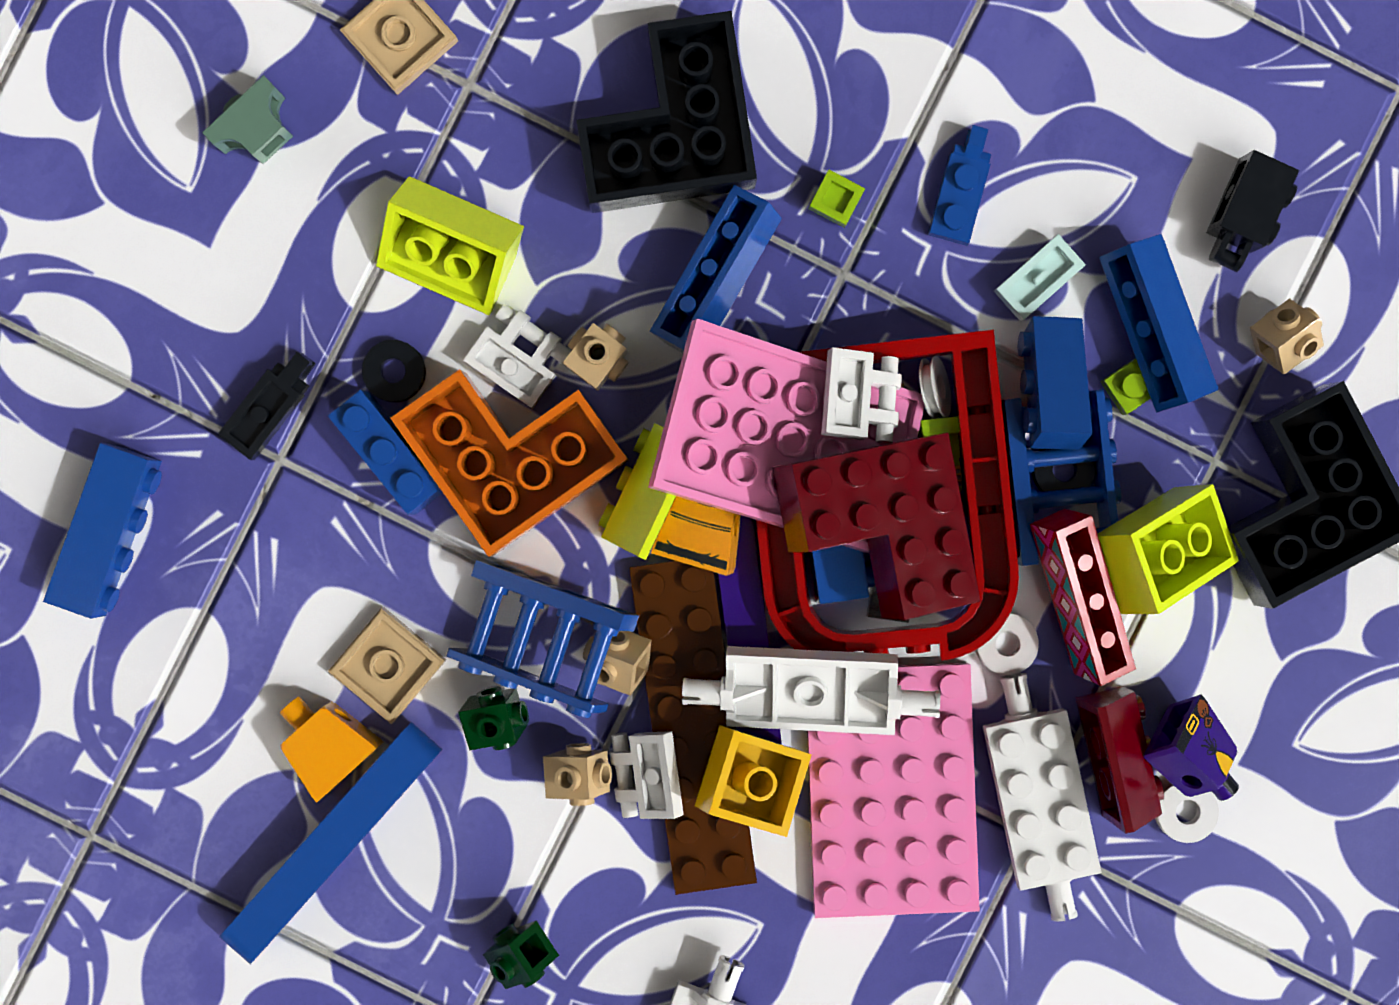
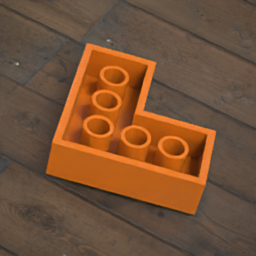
M459 369L390 418L488 557L499 553L629 461L579 390L511 437L468 374Z

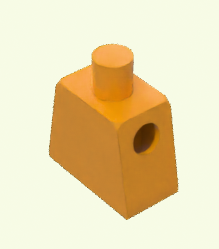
M298 696L280 712L295 730L280 745L281 750L316 803L384 743L380 737L332 701L314 713Z

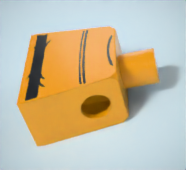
M676 496L652 547L651 554L725 576L733 574L736 567L741 515Z

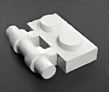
M504 304L495 316V318L507 325L504 332L500 336L489 327H486L463 361L533 409L556 377L555 373L543 365L550 356L563 364V361L572 350L560 343L562 338L552 331L547 334L531 323L529 315L521 310L516 312ZM520 335L538 347L532 357L513 345Z
M834 347L829 349L827 353L821 435L864 440L868 438V426L872 424L877 426L875 442L883 444L893 443L894 427H898L899 413L895 411L896 390L901 389L902 375L898 374L899 358L892 356L882 357L881 371L873 370L874 353ZM871 386L879 389L878 409L870 408Z
M672 731L636 733L629 736V743L627 733L612 734L613 751H610L609 755L610 763L616 769L618 787L614 789L616 802H620L622 817L638 816V808L640 819H675L684 815Z

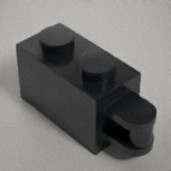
M1256 150L1239 158L1206 232L1217 238L1210 252L1209 260L1234 272H1238L1249 253L1266 245L1269 246L1280 230L1281 224L1277 220L1282 209L1291 203L1297 192V185L1294 182L1300 170ZM1228 243L1237 247L1235 252L1226 249Z

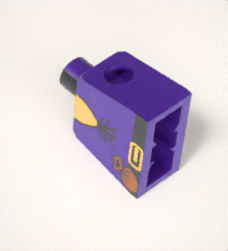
M1200 694L1170 704L1143 757L1185 796L1193 797L1212 791L1218 800L1224 801L1231 798L1239 789V784L1229 774V770L1237 755V746L1203 695Z

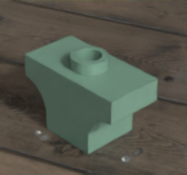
M264 75L243 95L238 94L232 97L225 104L224 112L202 132L223 153L227 154L235 149H245L262 164L266 163L293 137L283 126L279 115L281 104L286 98Z

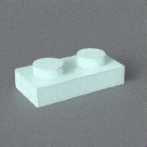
M1058 234L997 287L994 292L1021 322L1086 264Z

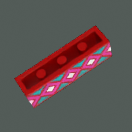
M1064 508L1031 523L1030 528L1074 674L1103 686L1136 670L1093 516Z

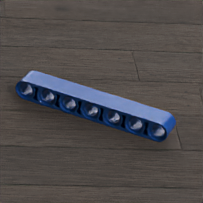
M411 722L231 922L219 938L251 964L443 749Z

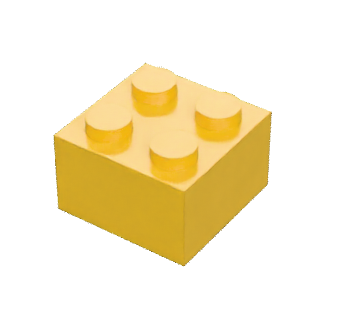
M720 725L695 807L716 817L787 837L812 754Z

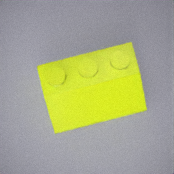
M409 176L388 201L376 266L490 316L516 258L524 226Z
M654 423L651 431L643 428L633 450L640 454L633 469L625 466L616 485V489L622 491L616 506L608 503L598 526L604 528L602 538L644 560L647 559L676 497L675 495L648 488L664 429L663 426Z

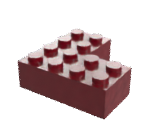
M949 433L923 436L772 467L788 552H812L867 539L882 618L908 620L981 601Z

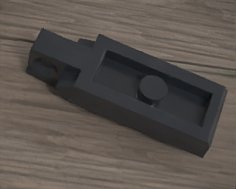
M296 352L286 366L277 363L272 370L267 369L219 431L218 435L248 459L255 460L305 396L304 393L309 388V385L304 380L316 363L305 354Z

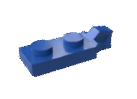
M972 125L971 130L969 129L967 132L964 146L954 145L953 152L947 159L927 235L965 246L970 243L991 165L989 164L991 154L983 152L988 133L987 128Z

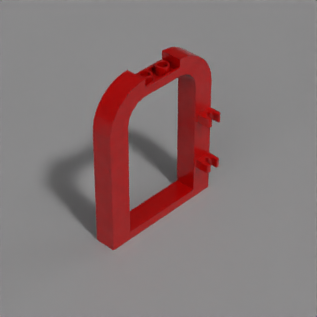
M994 330L836 347L874 353L873 364L881 363L882 357L885 356L897 357L900 361L951 355L970 546L981 601L966 605L953 618L938 623L855 631L837 629L825 623L812 607L808 594L804 552H788L784 528L756 520L763 591L770 618L780 635L794 649L842 652L863 651L864 653L889 654L888 648L905 647L906 653L915 654L930 652L931 645L938 644L941 661L964 656L983 646L1001 629L1014 606L1019 583ZM831 348L801 351L799 353L827 362V353Z

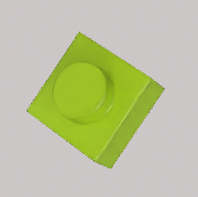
M828 170L808 209L845 228L865 188Z
M1136 358L1100 381L1122 415L1129 414L1151 399Z

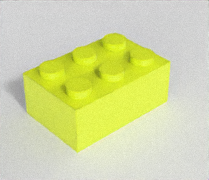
M1213 484L1174 487L1098 533L1120 614H1160L1239 562Z

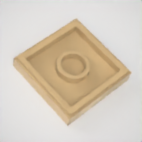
M372 0L340 29L348 41L397 95L458 42L456 35L424 0Z
M382 607L328 672L385 720L393 724L447 659L385 607Z

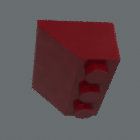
M1123 686L1075 697L1102 817L1125 834L1135 832L1162 814L1160 800H1164L1162 783L1157 775L1154 776L1152 765L1143 757L1151 741L1150 737L1144 734L1141 721L1146 718L1143 701L1139 695H1135V691Z

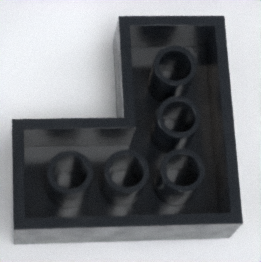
M732 11L648 23V38L659 107L576 120L589 205L592 213L729 193L733 185L744 190L755 189L757 174Z
M1344 381L1321 385L1251 422L1288 493L1284 498L1228 526L1239 562L1233 566L1253 605L1273 609L1399 543V486Z

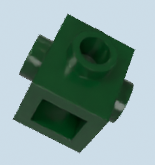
M500 686L489 687L481 690L477 695L470 696L458 711L469 751L492 747L493 750L507 749L517 743L529 722L528 708L524 701H520L517 689L502 690Z
M537 920L517 928L514 924L506 926L493 936L492 939L495 944L483 954L490 965L491 974L498 982L502 983L505 989L520 984L524 988L533 985L544 976V969L559 956Z

